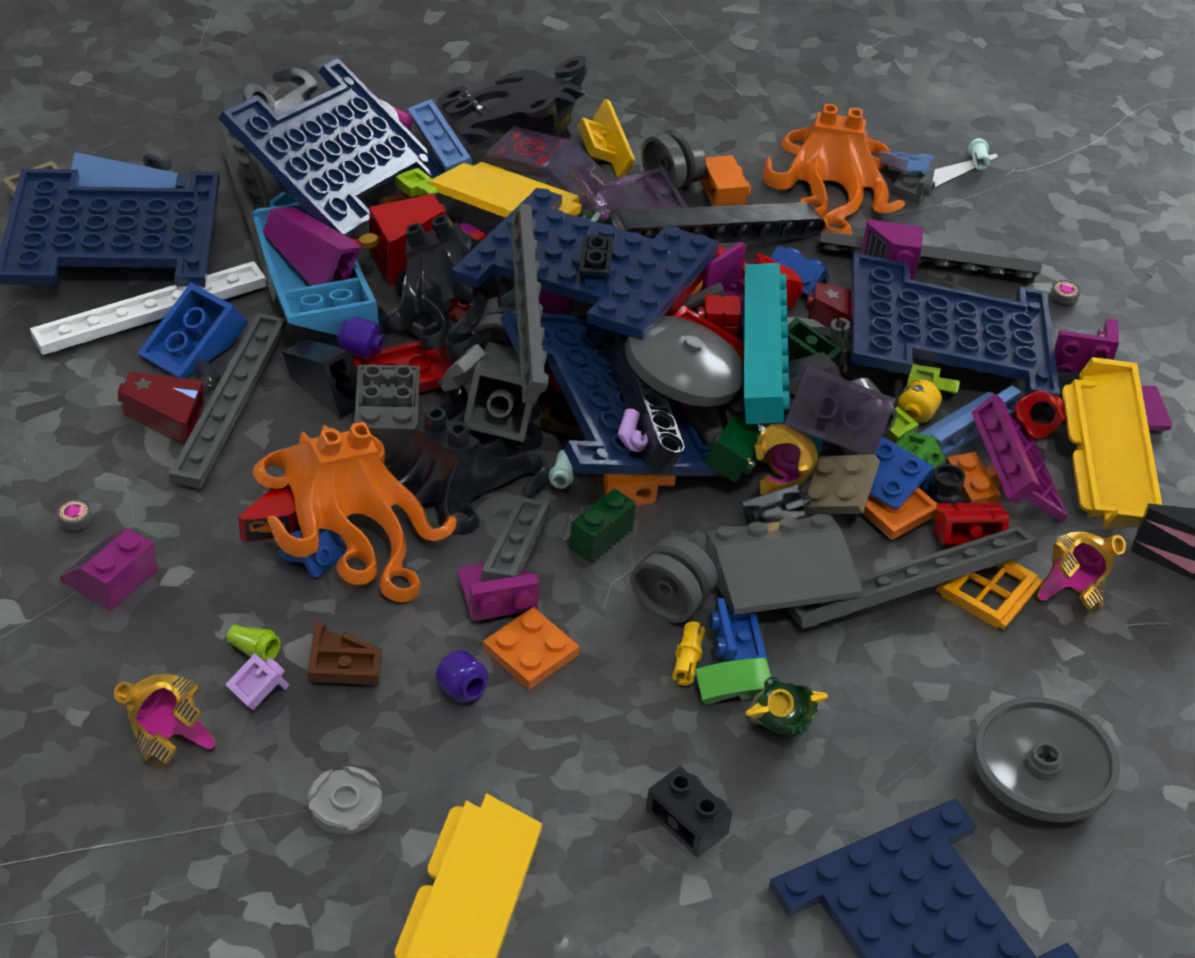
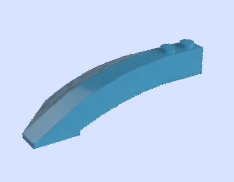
M282 192L269 201V207L258 208L253 212V219L266 265L288 323L337 336L341 324L344 321L348 322L353 317L373 321L379 325L377 302L363 276L357 259L351 272L352 278L311 286L263 233L271 209L294 206L310 215L293 195Z

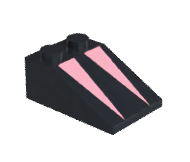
M1148 503L1132 543L1131 551L1195 580V508Z

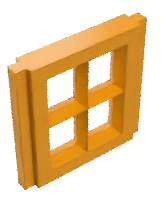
M1009 560L994 566V568L998 569V572L990 581L973 572L962 578L939 583L936 587V592L940 593L942 598L997 629L1000 627L1005 630L1040 588L1043 580L1038 578V575ZM1004 573L1020 582L1012 592L996 584ZM968 579L984 587L975 598L959 590ZM989 591L1005 599L997 610L980 602Z

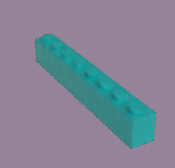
M780 263L745 265L744 403L746 424L784 423V410H790L786 274H780Z

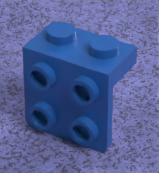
M883 436L867 451L866 454H875L880 460L869 494L872 498L892 510H898L918 487L925 493L930 490L933 477V466Z

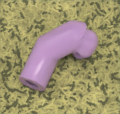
M626 409L619 427L618 437L630 451H642L648 444V437L646 434L642 436L641 431L636 429L640 413L634 409Z

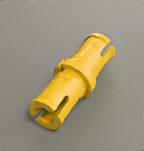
M693 621L685 624L682 641L675 650L676 664L672 673V679L675 682L680 673L677 682L679 685L685 686L693 683L696 665L702 659L703 650L701 645L706 630L704 626H701L698 634L699 622Z

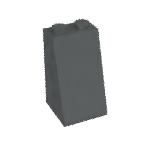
M488 342L484 349L485 355L479 359L475 367L463 423L468 425L470 430L524 442L535 405L523 403L520 359L514 348Z

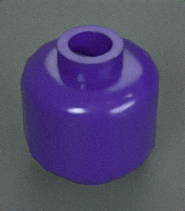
M353 317L348 322L344 321L340 326L337 336V343L341 345L342 349L347 350L348 355L363 360L372 358L375 352L380 353L385 340L377 323L359 317Z
M458 650L448 654L440 662L436 671V681L438 686L457 702L466 703L477 699L483 694L488 682V672L485 665L467 651Z

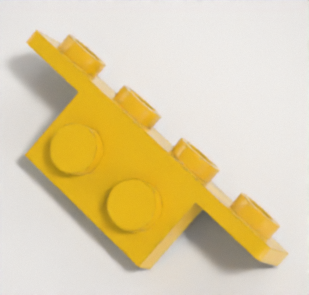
M604 99L593 117L594 121L582 117L577 126L590 157L598 161L604 160L612 163L617 177L623 179L626 173L632 169L635 157L610 100Z

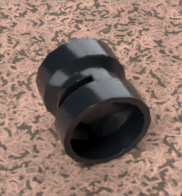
M952 464L938 466L934 471L929 497L936 503H951V505L958 503L966 477L964 471Z

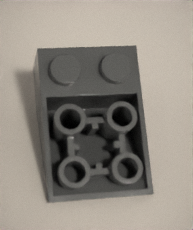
M358 365L354 423L364 422L371 435L383 443L385 451L401 454L410 442L415 427L419 424L420 366Z

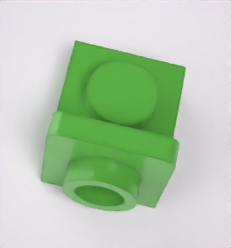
M908 431L896 443V445L933 466V473L945 461V457L933 436Z

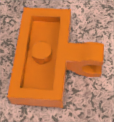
M976 452L947 457L946 464L960 467L966 475L964 486L961 489V494L966 503H999L1001 494L995 484H1002L993 463L988 468H985Z

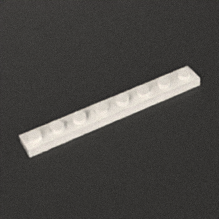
M253 261L207 275L206 287L200 288L225 300L266 287V277ZM169 286L30 328L31 336L40 353L44 355L132 327L141 326L145 323L164 318L187 286Z

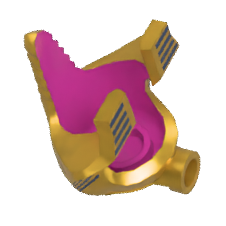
M770 424L760 433L755 444L757 460H762V463H768L775 474L784 478L779 480L768 474L762 477L759 481L761 495L797 484L798 488H800L812 475L818 462V451L814 442L804 433L784 424Z
M1072 532L1060 536L1053 546L1052 568L1039 588L1036 599L1041 601L1048 600L1049 597L1056 595L1064 587H1069L1080 594L1079 599L1086 609H1091L1094 605L1102 608L1104 606L1102 595L1105 581L1113 568L1114 556L1123 554L1126 550L1124 538L1120 535L1102 538L1087 532Z
M155 674L140 680L136 684L123 681L116 685L114 698L118 703L125 704V710L141 750L143 761L148 762L154 756L163 763H168L177 749L169 741L174 735H182L206 749H212L216 746L215 738L211 736V733L199 720L202 712L194 705L199 689L196 682L176 675Z

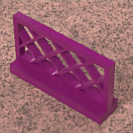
M993 394L971 413L1008 500L1017 504L1025 498L1060 522H1063L1069 516L1035 440L1028 435L1019 422L1009 416L1002 398Z

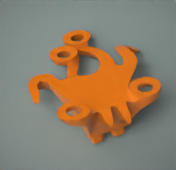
M826 103L822 112L817 113V117L809 127L793 130L781 140V146L784 150L796 154L788 171L783 173L773 171L771 157H766L762 178L769 187L779 190L791 188L797 180L807 181L810 184L812 196L804 197L799 202H808L818 207L815 209L826 223L823 231L852 235L851 226L845 221V217L859 209L863 202L864 187H871L873 189L874 200L872 208L878 213L895 212L901 209L905 202L897 200L888 203V186L878 170L888 165L880 163V159L874 157L871 153L879 155V152H890V149L885 144L868 136L865 129L866 120L863 119V110L851 108L848 111V116L837 115L838 107L836 105ZM792 141H801L804 144L802 146L796 145ZM823 181H836L843 185L848 193L847 204L828 212V197ZM830 225H838V226H840V227H842V228H841V229H836V228H832V227H829V226H830Z
M364 422L354 423L349 431L341 433L324 425L320 437L310 438L305 432H302L299 444L274 451L255 464L252 475L257 483L266 488L281 489L287 485L291 486L303 538H296L290 535L276 516H268L267 521L278 546L292 556L308 557L314 554L319 548V529L332 530L340 534L347 547L345 554L337 561L336 569L339 576L350 584H367L377 575L375 553L368 538L346 517L352 514H363L381 525L391 542V554L381 574L379 588L386 598L394 602L405 603L414 600L420 594L421 582L414 571L402 566L406 555V540L400 522L391 507L393 505L400 506L411 519L418 534L426 540H442L451 535L456 527V518L449 516L441 527L432 528L419 500L385 467L386 455L383 443L371 435ZM269 466L280 467L284 471V475L282 477L270 476L266 472V468ZM359 558L364 561L366 568L360 571L352 569L347 564V560ZM394 576L405 577L409 581L410 586L409 588H399L391 582V578Z

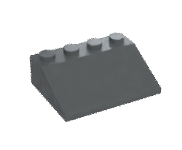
M815 514L809 518H784L778 522H753L748 526H722L717 530L706 531L705 552L715 565L718 575L717 586L734 615L863 597V589L842 530L831 515Z

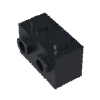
M681 765L648 789L646 811L697 858L729 833L733 812L723 799L715 797L703 786V783L697 776L688 773Z

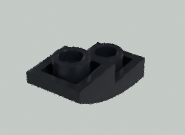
M583 235L579 275L610 277L613 251L612 236Z

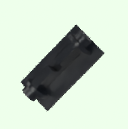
M797 484L742 501L741 504L748 526L753 522L771 523L778 522L784 518L795 519L804 516L807 506L811 504V500L808 494L799 492Z

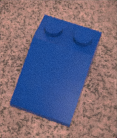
M190 283L137 354L177 378H186L231 347L248 322L232 304Z

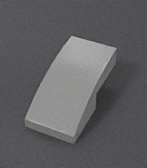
M478 344L467 350L445 372L441 381V388L444 392L460 387L474 373L475 363L485 355V352Z

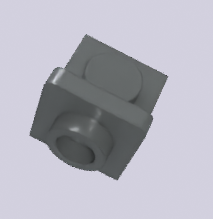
M929 170L922 179L915 175L902 174L892 185L891 194L920 205L925 197H930L934 191V171Z

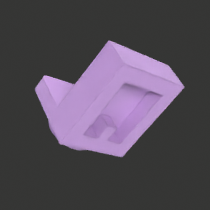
M254 653L226 683V686L249 708L254 710L277 684L285 690L290 684L282 677L285 670L276 661L269 657L265 662Z

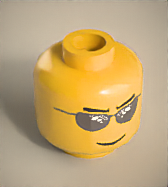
M916 379L909 382L899 396L897 406L915 422L923 424L931 420L940 407L942 401L941 392L931 381Z

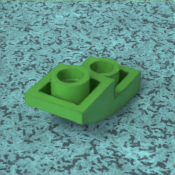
M766 658L734 660L695 669L702 700L705 705L739 696L742 701L754 698L756 694L765 689L764 682L767 678L771 677Z

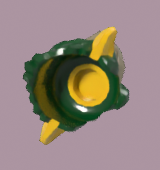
M769 677L764 682L765 689L755 695L745 715L750 718L751 723L763 725L774 733L787 737H793L797 734L802 735L804 731L809 729L808 726L812 724V720L818 712V704L826 700L828 694L812 691L808 686L783 683L779 681L778 677Z

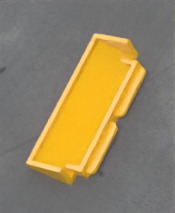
M480 162L474 166L462 163L429 181V185H433L438 190V193L505 218L536 188L548 189L553 193L562 195V205L558 210L563 211V213L577 216L582 206L579 200L580 196L485 162Z
M1092 357L1080 372V380L1074 379L1070 385H1065L1062 389L1068 437L1077 446V450L1072 454V464L1078 503L1080 508L1087 512L1088 518L1102 516L1104 530L1138 527L1148 503L1162 505L1137 363Z
M487 793L481 808L467 800L464 807H453L449 811L428 864V875L435 879L433 886H422L418 890L396 945L395 958H498L540 838L543 824Z

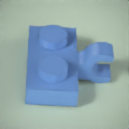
M879 152L880 163L888 165L889 170L902 171V174L918 175V172L926 174L930 170V160H934V156L925 153L910 155L903 152Z

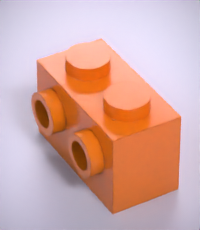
M734 156L705 157L706 170L700 182L711 205H746L747 197H750L751 186L749 181L745 180L742 168L737 164Z

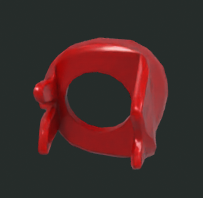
M1046 391L1032 392L1024 396L1015 405L1014 412L1017 420L1033 439H1041L1052 434L1065 420L1063 400L1059 396L1051 395ZM1037 402L1050 403L1055 410L1054 419L1047 424L1036 423L1030 415L1031 407Z

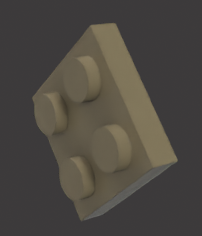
M875 454L820 456L807 491L811 500L810 506H807L805 510L807 515L863 514L880 464Z

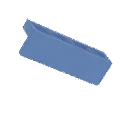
M432 99L408 108L411 120L445 172L462 163L472 165L471 157Z
M77 152L74 153L71 170H78L80 178L78 186L176 188L177 186L185 187L187 181L186 176L176 172Z
M1012 385L997 394L1002 398L1009 416L1015 414V405L1019 402L1021 391ZM987 392L919 434L935 437L944 457L981 435L971 412L991 397L993 393Z

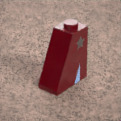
M816 282L813 293L808 292L805 300L804 309L808 310V319H814L825 327H831V322L837 318V328H839V318H845L850 322L849 330H851V290Z
M129 371L125 383H121L119 386L118 401L122 402L125 416L185 445L205 405L203 381Z

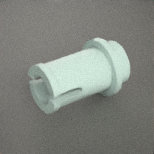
M974 139L968 147L969 154L973 156L974 167L978 170L986 169V165H990V158L988 157L989 145L983 139Z
M561 450L556 456L557 459L554 467L549 471V480L558 489L566 488L573 482V468L565 451Z

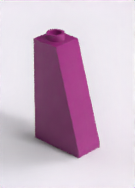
M294 206L271 209L263 229V233L311 286L349 279L361 249L357 242Z

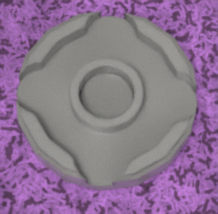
M346 766L343 767V770L334 772L333 769L328 770L314 780L308 792L309 813L314 823L323 830L334 834H355L365 830L378 819L382 810L380 784L369 772L357 767Z

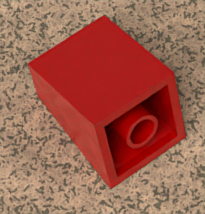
M434 194L369 207V233L378 236V245L370 248L369 252L388 286L396 284L398 274L407 266V226L421 223L425 233L433 231L432 220L435 217L446 214L444 205L439 204Z

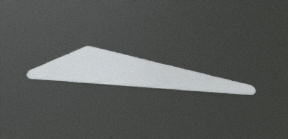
M993 154L989 155L988 157L990 158V160L998 157V155ZM973 160L935 169L933 177L935 187L975 168Z

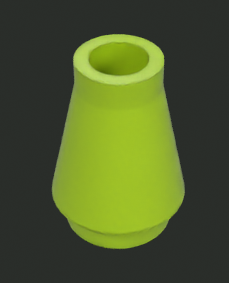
M235 624L227 633V642L237 647L249 657L256 653L266 662L269 657L274 660L279 653L281 641L272 630L243 627Z

